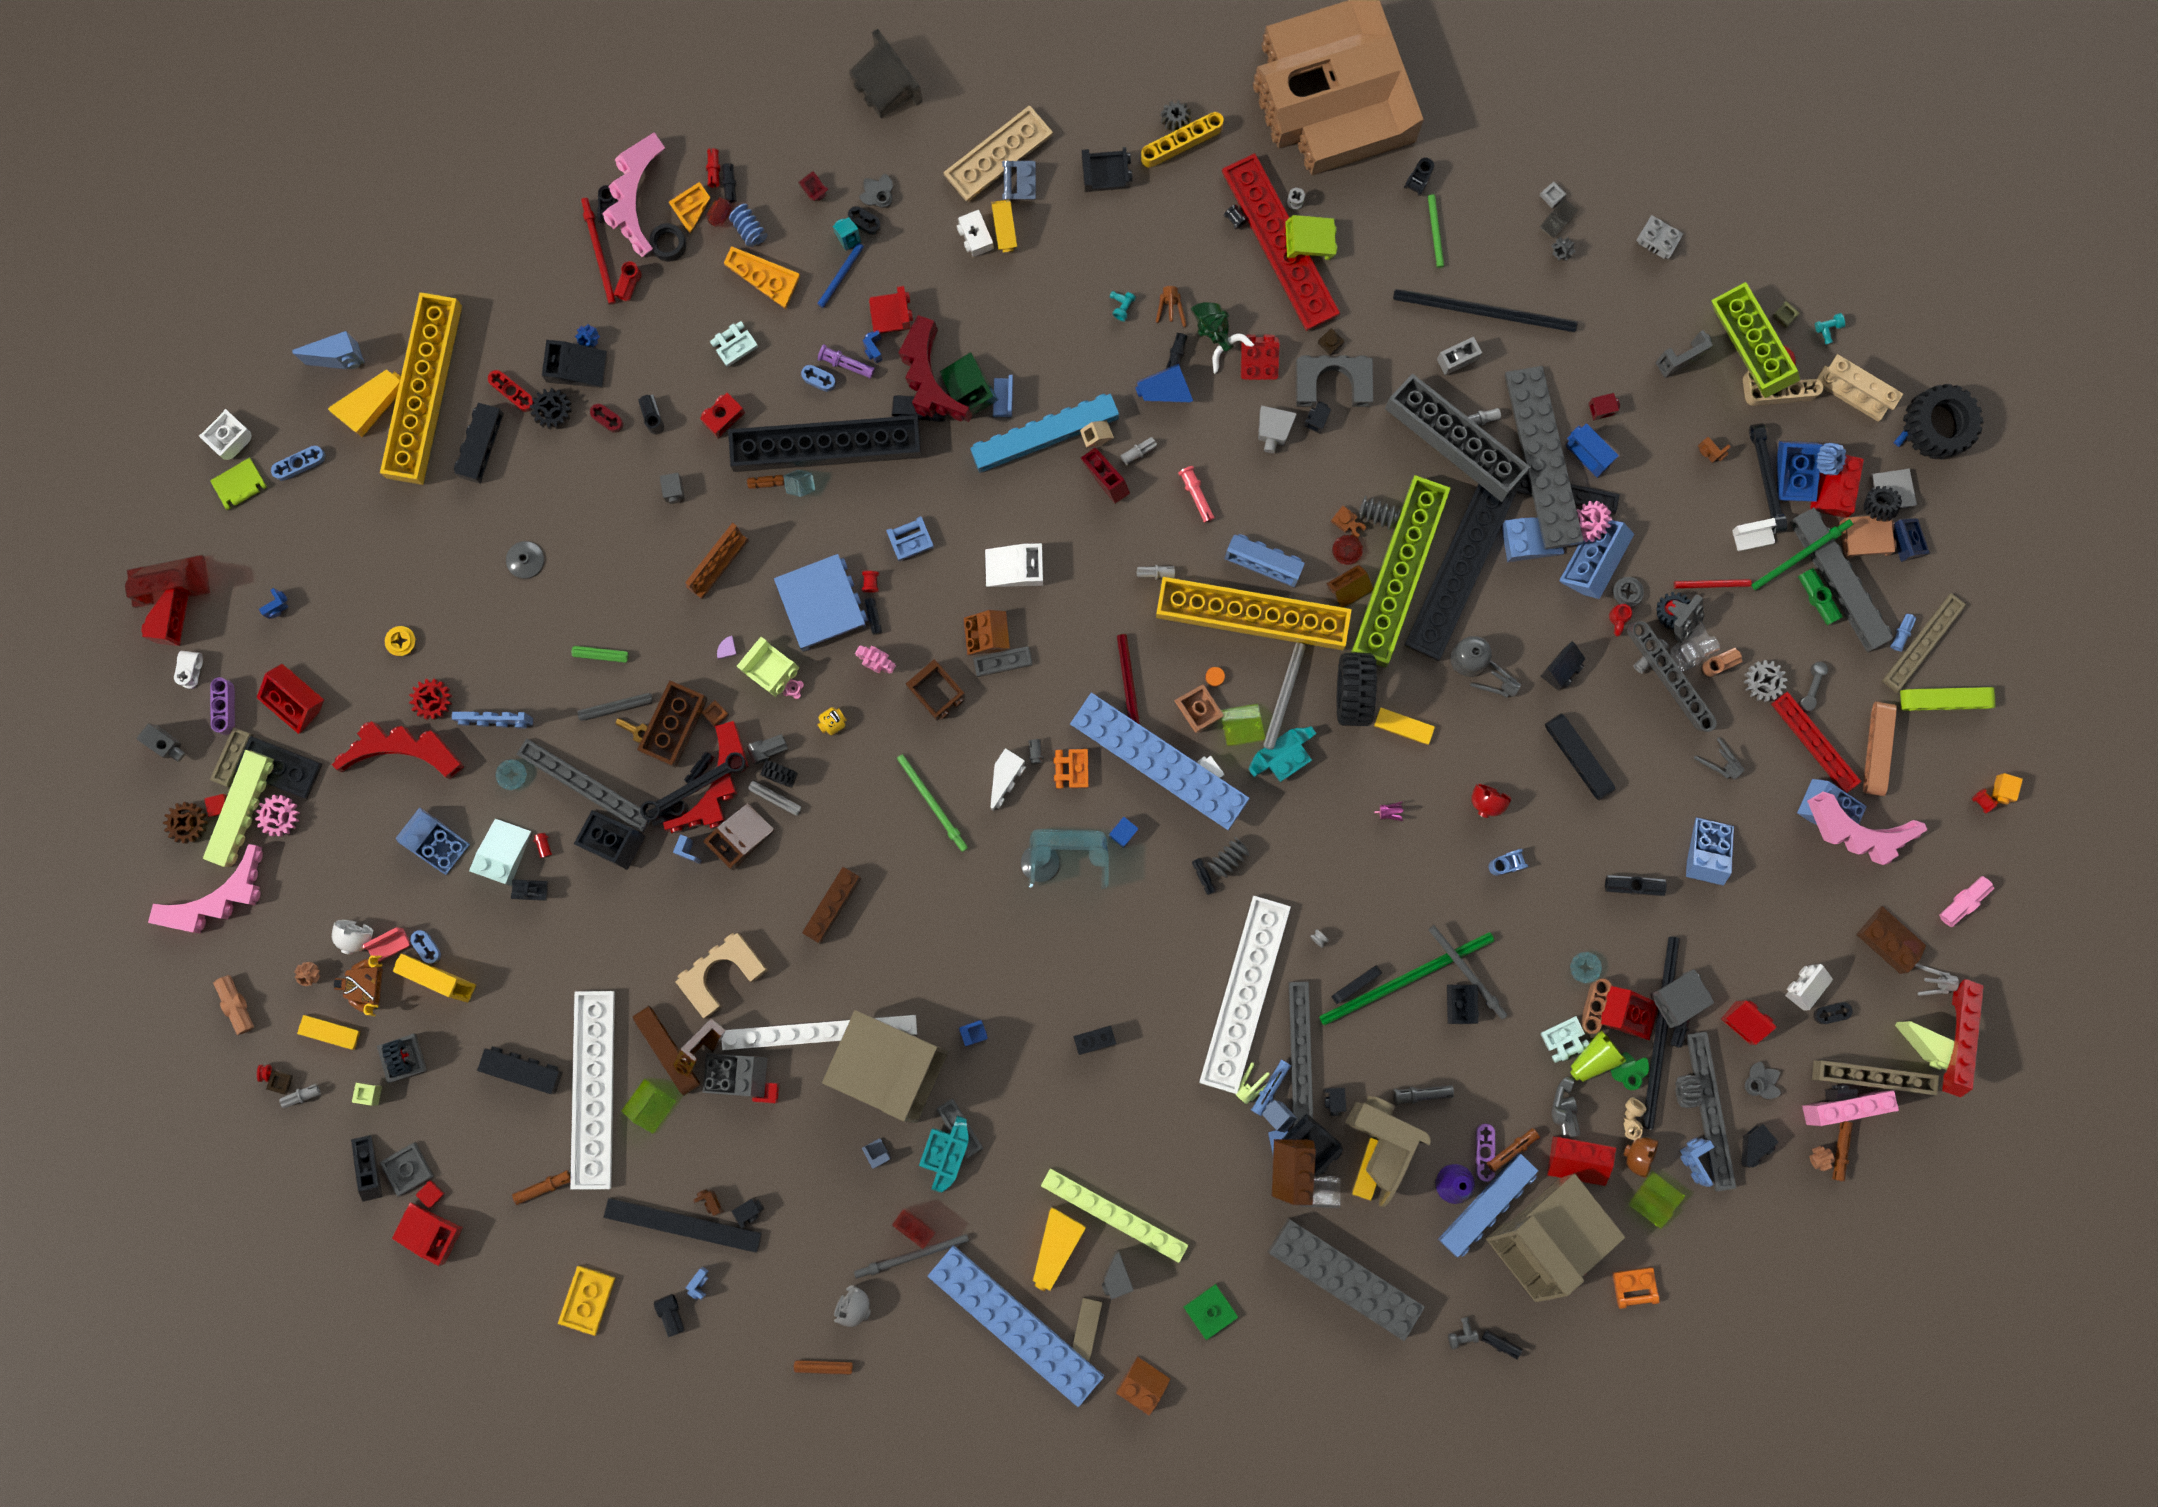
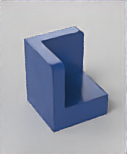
M1123 817L1111 831L1109 837L1124 848L1138 828Z
M982 1020L959 1028L965 1047L988 1038Z

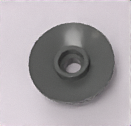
M522 541L509 549L506 556V565L514 576L528 579L541 571L544 565V555L536 544ZM523 555L526 556L525 561L520 560Z
M1034 844L1024 851L1021 857V868L1025 876L1030 880L1045 882L1057 873L1059 858L1052 847L1046 844ZM1037 859H1042L1044 861L1043 865L1038 866L1036 864Z

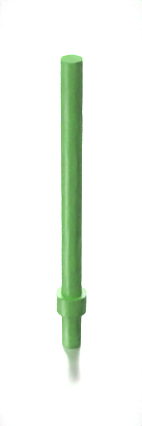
M902 754L897 757L899 763L947 830V835L951 841L954 840L961 852L968 849L960 837L961 833L959 830L953 827L905 756Z

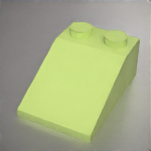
M1911 1021L1896 1023L1895 1026L1925 1061L1930 1062L1929 1066L1938 1070L1942 1068L1947 1070L1955 1041Z

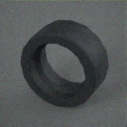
M669 223L661 224L655 227L650 234L649 243L653 248L652 251L660 260L666 262L675 261L685 253L686 239L681 229L676 225ZM665 233H673L679 240L678 246L671 252H662L657 247V240Z

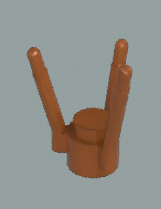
M1176 286L1164 287L1163 294H1160L1156 323L1160 321L1164 301L1165 304L1169 305L1170 322L1173 321V304H1176L1177 301L1182 325L1186 327L1181 295L1178 294V288Z

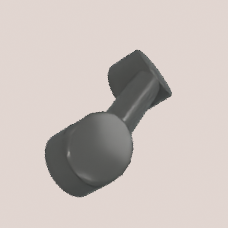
M1816 662L1811 666L1810 671L1814 678L1808 695L1800 699L1798 703L1805 713L1812 711L1816 707L1817 701L1815 696L1822 676L1828 673V667L1823 662Z
M1569 1076L1565 1077L1557 1086L1551 1110L1554 1123L1561 1126L1567 1114L1566 1110L1560 1109L1564 1092H1571L1574 1078Z

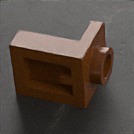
M705 1189L697 1193V1198L693 1199L694 1203L705 1199V1208L713 1216L723 1212L714 1190L708 1192Z

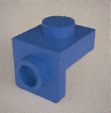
M878 330L868 333L864 337L865 339L862 340L866 348L864 350L869 360L873 359L876 364L882 360L881 353L874 345V343L881 340V334Z
M275 588L270 590L275 600L259 608L261 614L268 619L278 617L283 610L289 608L286 603L288 600L286 595Z

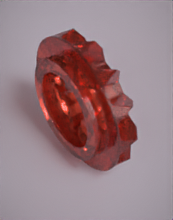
M1343 535L1337 538L1333 544V556L1341 564H1354L1362 556L1363 545L1353 535ZM1350 543V549L1353 552L1350 551L1346 557L1345 550L1341 547H1346Z

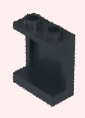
M1122 147V151L1089 153V149L1082 150L1085 192L1129 189V182H1133L1132 170H1128V164H1131L1130 153H1127L1126 147Z
M1307 1113L1282 1138L1289 1140H1314L1315 1177L1324 1174L1329 1168V1164L1333 1160L1339 1159L1343 1151L1341 1142Z

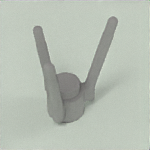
M1920 964L1914 966L1918 969L1940 975L1938 979L1925 978L1924 981L1938 983V987L1941 989L1918 992V996L1940 993L1948 994L1949 991H1956L1958 989L1959 981L1957 976H1950L1948 972H1941Z

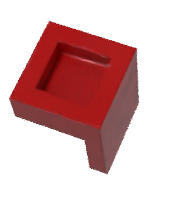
M765 1082L764 1097H754L752 1102L778 1103L780 1083Z

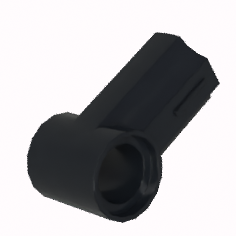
M648 394L641 396L638 401L643 414L644 424L650 433L660 434L664 430V423L661 419L655 397ZM653 421H658L655 426H650Z
M683 800L679 801L678 803L682 804V810L678 813L674 810L676 804L661 812L660 818L652 822L653 826L682 817L689 811L688 804ZM657 807L648 810V813L654 817L657 814Z
M674 1294L655 1300V1311L658 1317L662 1319L668 1337L685 1331L678 1312V1302Z

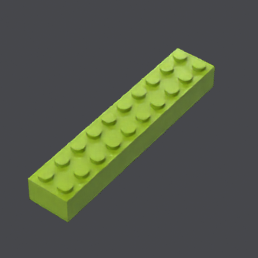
M1414 475L1351 650L1353 653L1373 654L1376 665L1385 668L1388 666L1450 491V487Z

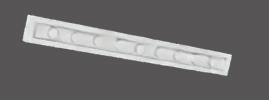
M916 1015L875 1018L911 1035H917ZM850 1020L726 1030L722 1038V1050L841 1041Z

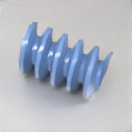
M744 203L732 211L729 220L733 223L745 244L752 247L762 243L767 238V233H763L764 228L759 227L760 222L755 221L756 216L751 215L752 210L747 209L748 205Z

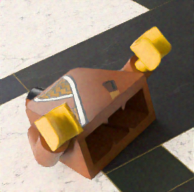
M381 955L370 956L368 959L356 963L352 966L351 970H346L345 978H335L334 989L344 990L343 998L348 999L351 1006L365 1015L374 1017L376 1014H373V1009L375 1007L378 1008L380 1002L383 968H378L382 967V964H378V959L382 958Z

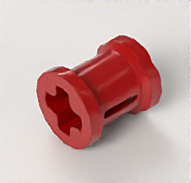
M862 572V576H864L862 592H879V588H877L879 572Z
M1985 788L1972 797V801H1976L1983 808L1985 814L1999 803L1987 794Z

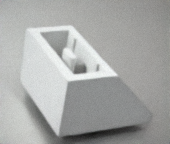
M1821 964L1804 966L1798 974L1800 975L1796 982L1793 981L1787 988L1788 993L1785 996L1802 1010H1810L1833 980Z

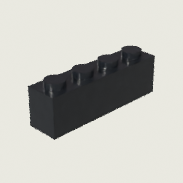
M478 402L477 407L473 409V419L471 425L467 426L466 439L461 444L459 460H456L454 464V473L459 478L481 484L504 416L500 408Z
M492 1046L491 1049L484 1048L477 1069L478 1072L551 1095L556 1094L563 1073L558 1070V1066L548 1063L546 1066L539 1064V1060L528 1058L527 1061L521 1059L522 1055L510 1052L508 1055L502 1053L503 1049Z

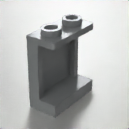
M1704 330L1700 331L1691 342L1693 348L1678 357L1672 348L1665 350L1655 362L1664 378L1704 357L1713 346L1710 335L1706 334Z
M1694 969L1683 973L1679 978L1650 994L1670 1028L1684 1023L1714 1004L1710 992L1706 990L1700 975Z

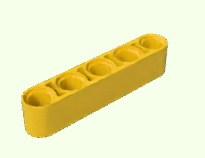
M1218 112L1210 113L1146 145L1141 152V163L1147 168L1154 167L1218 135L1222 131L1223 116ZM1211 122H1218L1219 125L1213 126L1211 125ZM1201 130L1203 133L1196 134L1194 131ZM1185 138L1187 141L1180 142L1178 139ZM1168 146L1170 149L1166 151L1161 147ZM1151 154V155H1153L1154 157L1151 158V159H1148V158L1145 157V155Z

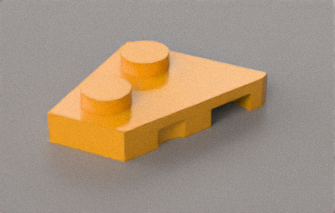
M698 182L669 201L670 206L689 233L692 232L709 203L710 196L701 183Z

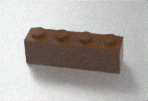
M842 867L802 934L821 944L860 882L861 877Z

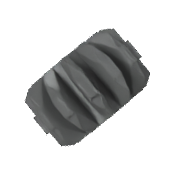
M1172 100L1169 102V105L1165 104L1163 106L1164 111H1161L1160 114L1162 117L1161 123L1166 124V130L1172 128V132L1188 125V122L1192 119L1190 115L1191 109L1187 108L1186 103L1180 105V100H1177L1176 104Z
M1691 1075L1678 1077L1675 1082L1677 1102L1681 1108L1700 1106L1702 1087L1700 1086L1699 1079Z

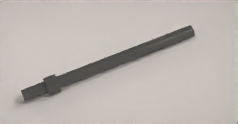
M1435 925L1431 926L1428 929L1429 932L1470 982L1478 986V991L1486 1000L1485 1003L1488 1007L1493 1009L1501 1020L1507 1017V1013L1498 1004L1499 1000L1489 993Z
M965 1234L880 1263L874 1262L868 1264V1267L854 1271L856 1279L869 1274L873 1276L879 1274L881 1270L951 1248L953 1245L957 1246L969 1242V1238Z

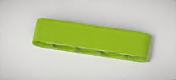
M1993 687L1908 689L1900 691L1902 711L1989 709L1996 707Z

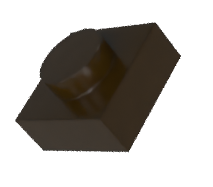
M1331 328L1317 343L1329 355H1332L1344 344V340Z
M272 1070L266 1090L287 1095L293 1075Z

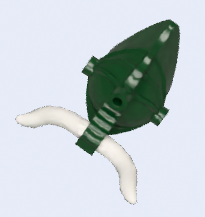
M1203 302L1190 308L1198 322V334L1201 337H1210L1214 344L1219 343L1212 358L1214 374L1218 372L1221 353L1231 350L1234 347L1233 343L1242 341L1246 346H1254V343L1243 334L1228 336L1229 324L1227 318L1229 314L1226 310H1222L1220 304Z

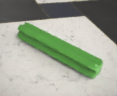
M573 646L571 651L573 657L626 663L629 657L627 651Z

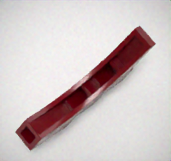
M917 315L898 352L902 362L907 366H911L905 379L909 387L917 391L912 401L915 411L919 415L933 417L936 411L940 415H950L957 421L964 420L970 422L972 414L969 407L948 396L934 379L931 369V352L938 332L935 321Z

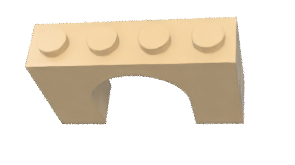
M732 933L724 939V944L720 947L718 945L713 947L709 951L710 955L705 959L703 957L699 958L693 963L694 967L688 971L686 969L677 976L679 979L675 982L704 1019L709 1018L722 1007L710 992L706 983L707 973L715 963L722 960L734 962L750 982H754L768 971L739 933L735 935Z

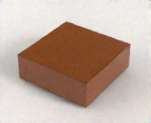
M716 700L701 712L714 727L729 715Z

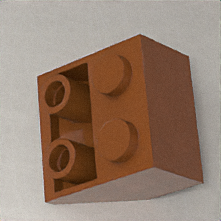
M987 610L964 618L967 655L996 653L1010 649L1006 611Z

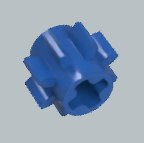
M587 324L585 327L580 326L577 329L578 334L575 335V338H577L579 345L595 347L598 344L597 340L600 338V335H598L596 328Z

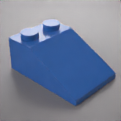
M1779 441L1777 454V493L1779 500L1817 501L1820 471L1817 468L1818 462L1816 460L1818 459L1817 453L1820 452V447L1823 446L1822 444L1817 442Z

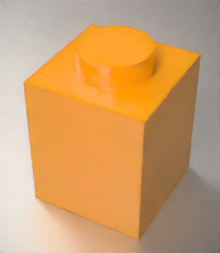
M2006 773L1997 775L1991 797L1997 799L2001 804L2017 801L2023 779Z

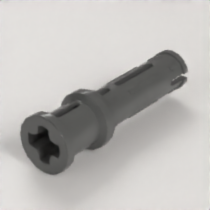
M1452 1085L1416 1089L1415 1087L1403 1090L1393 1089L1395 1106L1403 1103L1416 1104L1422 1100L1454 1098Z

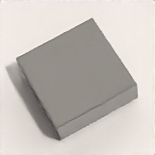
M1552 182L1539 196L1553 208L1567 194L1555 182Z

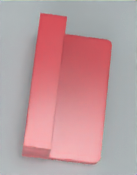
M398 927L362 945L363 949H367L371 956H382V958L378 959V963L412 946L404 929Z

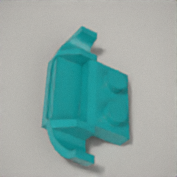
M1312 726L1288 730L1277 738L1273 750L1263 748L1256 753L1249 766V771L1255 777L1270 768L1278 781L1282 782L1312 761L1302 747V744L1317 733Z
M957 1116L951 1134L933 1127L931 1129L919 1166L937 1172L931 1188L934 1191L942 1193L951 1186L957 1177L969 1143L967 1119Z

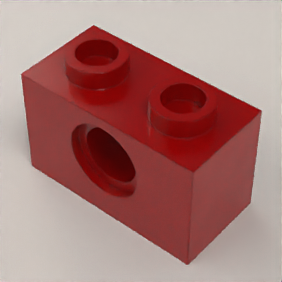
M726 393L719 396L711 408L705 409L700 419L717 438H720L745 414V411ZM720 411H725L726 414L724 417H717V414Z

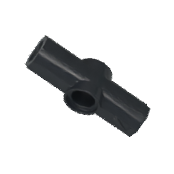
M1606 875L1605 892L1665 896L1667 888L1666 879ZM1633 881L1639 883L1638 891L1632 888Z

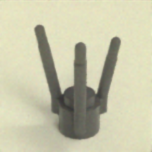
M1490 660L1489 664L1502 675L1495 671H1491V674L1503 681L1501 685L1503 691L1470 683L1472 687L1500 694L1506 698L1509 695L1514 697L1521 686L1515 678L1507 674L1492 660Z
M1717 738V741L1724 749V751L1719 749V752L1728 761L1724 766L1725 771L1698 756H1694L1695 760L1719 772L1726 779L1729 777L1736 779L1745 770L1721 738Z

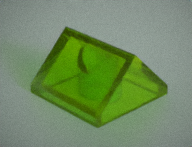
M644 1079L621 1111L633 1123L654 1133L676 1100Z

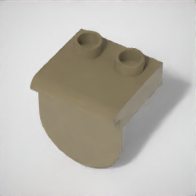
M1368 1096L1365 1103L1354 1102L1345 1123L1379 1139L1365 1170L1375 1183L1382 1188L1379 1206L1384 1208L1399 1187L1418 1143L1430 1145L1431 1140L1426 1132L1391 1116L1395 1109L1394 1105L1378 1097Z

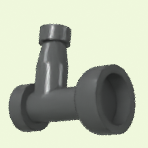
M1469 1317L1461 1318L1465 1335L1448 1334L1452 1350L1457 1349L1459 1344L1479 1342L1477 1331H1472Z

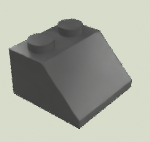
M1119 1250L1114 1252L1104 1275V1282L1102 1283L1105 1295H1110L1111 1300L1134 1291Z

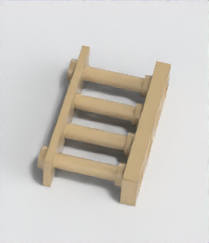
M1838 354L1829 367L1825 365L1816 378L1823 384V389L1878 422L1882 419L1888 408L1891 410L1895 409L1903 395L1900 391Z

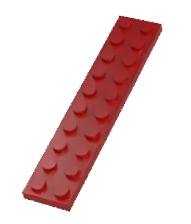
M1254 153L1223 168L1222 174L1244 215L1247 216L1248 223L1305 330L1308 331L1339 316L1340 312L1310 255L1298 254L1295 258H1287L1286 221L1289 219V216L1256 154Z

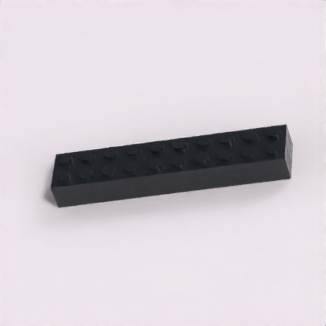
M917 415L728 429L730 466L733 472L921 458L920 430Z

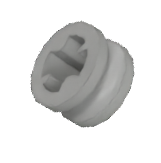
M1317 929L1314 935H1310V938L1321 948L1324 947V943L1329 942L1326 936Z

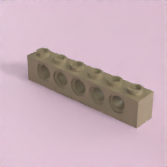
M1821 1060L1813 1062L1812 1080L1924 1095H1937L1938 1075Z

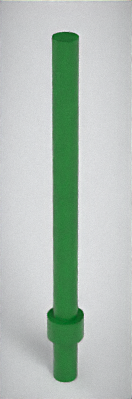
M1848 519L1838 527L1834 526L1828 530L1829 533L1751 584L1752 588L1756 591L1832 539H1837L1841 536L1842 532L1854 525L1853 522Z

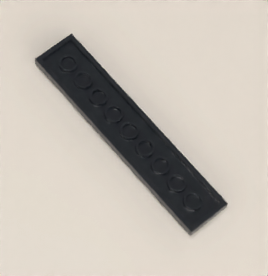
M1478 483L1404 646L1440 661L1517 491L1513 490L1501 502Z

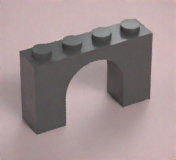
M1303 355L1297 358L1296 407H1315L1316 381L1321 374L1327 371L1341 372L1350 380L1352 386V407H1371L1373 403V358H1368L1364 355L1357 356L1356 358H1349L1346 355L1338 356V358H1330L1328 355L1311 358L1310 355Z

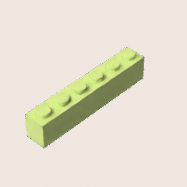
M245 750L203 859L223 867H232L238 858V849L245 841L244 834L246 829L252 823L251 816L253 811L259 805V796L266 787V778L273 770L274 759L254 751Z

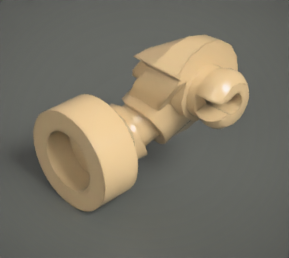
M1630 1098L1625 1104L1627 1109L1624 1114L1626 1115L1624 1117L1625 1136L1631 1140H1636L1643 1133V1127L1636 1117H1641L1645 1113L1646 1107L1639 1100Z

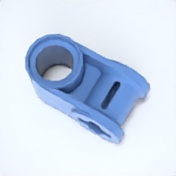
M1518 849L1493 859L1488 866L1490 873L1500 876L1529 867L1528 864H1525L1522 855L1523 850ZM1497 861L1502 863V871L1496 869L1495 864Z

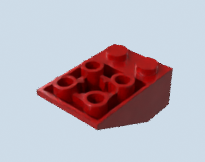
M410 1202L392 1239L421 1258L440 1266L446 1263L463 1227Z

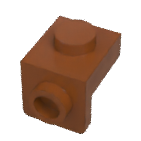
M1709 437L1698 445L1700 453L1704 457H1708L1712 463L1717 459L1719 461L1724 459L1729 454L1727 450L1731 447L1728 444L1720 450Z

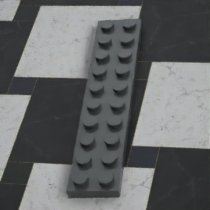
M1543 366L1508 371L1505 373V379L1524 461L1530 466L1527 474L1544 548L1547 550L1582 544L1584 540Z

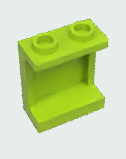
M1292 215L1286 221L1287 258H1295L1298 254L1325 256V260H1330L1337 253L1334 219Z

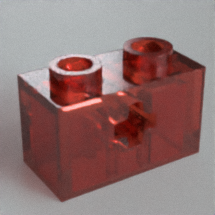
M906 1208L902 1210L892 1224L894 1228L922 1249L926 1247L936 1233L934 1229Z

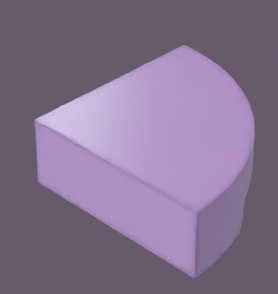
M733 636L725 638L720 643L717 650L718 660L737 655Z

